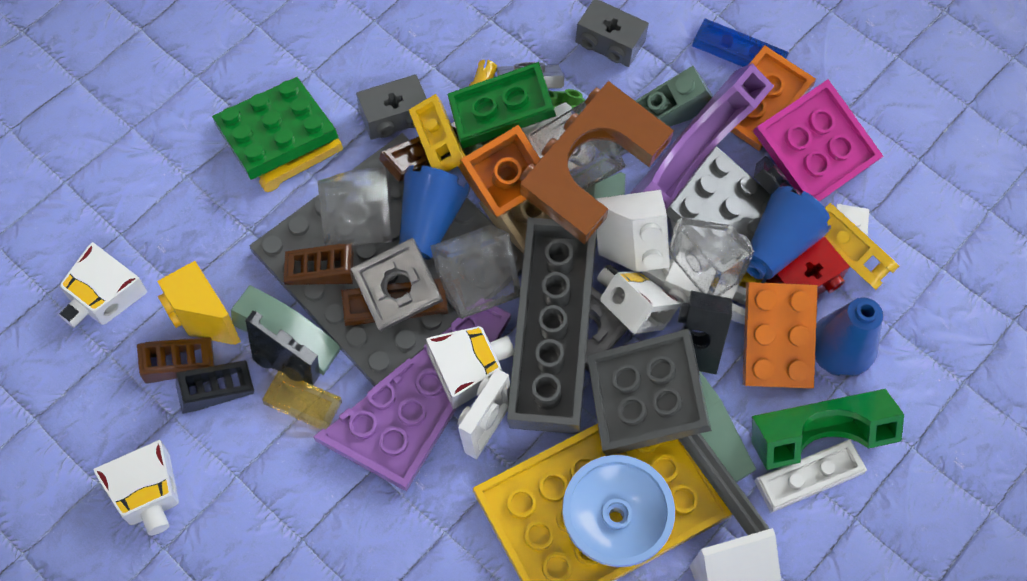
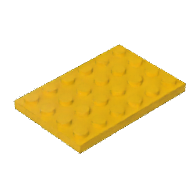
M598 423L473 487V493L521 581H615L725 521L733 514L679 439L613 454L639 459L653 467L664 478L674 499V526L663 548L643 563L628 567H613L603 565L588 558L574 545L566 531L563 522L562 505L566 488L575 473L590 461L606 456L602 451ZM611 512L609 514L610 519L614 522L623 520L619 512Z

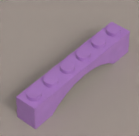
M753 63L734 71L630 194L661 190L665 209H667L709 152L760 104L774 85Z

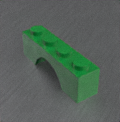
M885 388L752 416L751 443L766 470L801 463L803 449L809 443L820 438H848L864 445L868 449L902 442L904 413Z

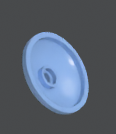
M609 455L590 461L575 473L565 491L562 515L570 539L584 555L603 565L628 567L647 561L663 548L674 526L675 504L668 484L649 464L630 456ZM611 512H619L623 520L614 522L610 519L609 514Z

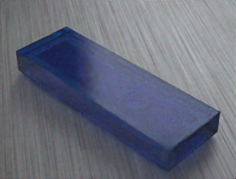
M706 18L692 44V47L742 67L747 66L764 45L787 59L789 54L788 51Z

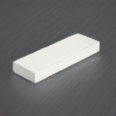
M851 439L805 457L801 459V463L784 466L757 477L754 482L770 513L863 475L867 469Z

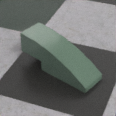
M251 285L248 286L231 309L233 325L247 332L245 320L252 311H256L263 316L260 319L261 325L277 335L280 329L292 336L296 342L306 346L318 355L319 372L322 375L325 374L341 350L337 342L310 320L281 301Z

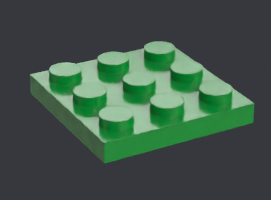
M298 77L284 81L280 85L256 94L252 98L228 107L212 116L216 127L250 180L339 138L336 128Z

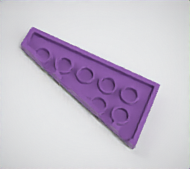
M480 299L453 321L451 327L442 334L480 326L483 328L489 342L499 339L511 320V313ZM426 344L424 349L412 359L408 358L367 392L368 395L351 409L348 408L341 413L339 419L326 430L323 428L313 436L316 442L406 492L457 409H453L427 353Z

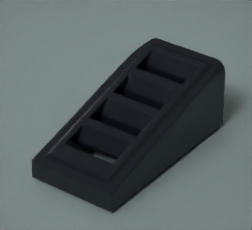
M246 360L176 372V389L182 414L254 394ZM235 373H237L240 386L234 387L231 377ZM223 377L226 389L219 388L217 379ZM209 381L211 391L205 392L203 383ZM195 386L197 394L190 395L189 387Z

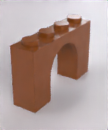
M610 81L601 90L596 87L589 94L585 101L587 106L580 114L575 112L570 116L563 127L565 132L558 140L552 138L542 150L541 154L543 157L536 165L531 163L519 178L522 181L520 183V194L583 244H586L606 220L608 208L582 189L572 178L568 162L573 152L589 141L609 140L619 144L650 167L671 142L674 133L673 129Z

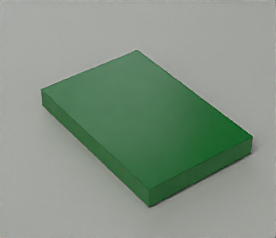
M539 62L447 94L459 142L463 149L498 137L517 125L520 128H524L556 117Z

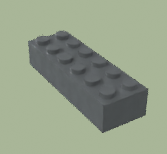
M528 217L507 421L511 429L569 434L580 433L596 232L586 244H583L553 219Z

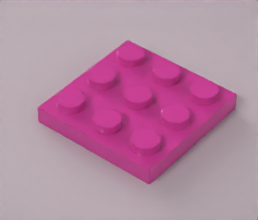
M829 79L752 130L778 168L783 172L788 182L794 187L793 189H797L801 193L805 191L819 202L884 157Z

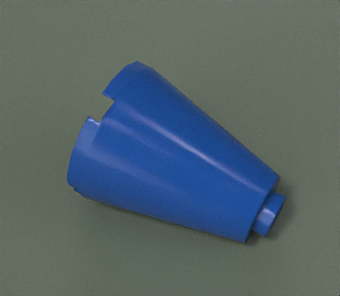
M414 165L406 168L404 174L399 244L413 238L423 259L430 260L468 197L470 186L466 182L464 187L457 184L458 176L441 169L422 166L419 172L413 171Z
M791 186L778 187L771 194L743 258L746 271L756 279H771L831 229V225L828 226L827 221L830 219L829 213L811 194L805 191L801 195L790 192L794 188Z
M857 298L816 323L815 360L821 368L832 375L840 376L842 374L853 377L862 374L872 366L877 358L883 322V311L880 305L870 298Z

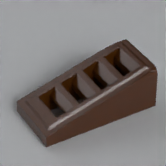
M334 244L285 251L284 285L353 284L351 268L353 267L354 253L352 244ZM295 261H301V273L294 274ZM308 261H314V271L308 272ZM321 261H327L326 270H321ZM335 261H341V268H334Z
M211 337L151 341L137 344L139 373L146 384L176 379V372L215 366ZM201 349L202 363H196L195 350ZM182 352L187 353L188 364H182ZM172 354L173 365H167L166 355ZM157 357L158 366L152 367L151 358Z

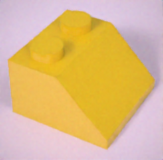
M196 261L157 281L163 291L157 297L175 328L182 325L187 335L191 337H211L212 341L232 345L241 342L228 312Z

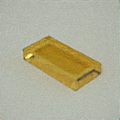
M282 371L277 372L262 399L264 405L321 430L323 428L326 430L342 403L341 397L302 380L299 382L294 381Z

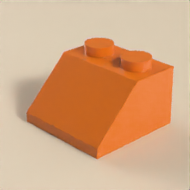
M517 125L460 159L459 169L475 195L498 218L527 200L520 194V183L522 181L519 178L531 163L536 165L541 159L520 126Z

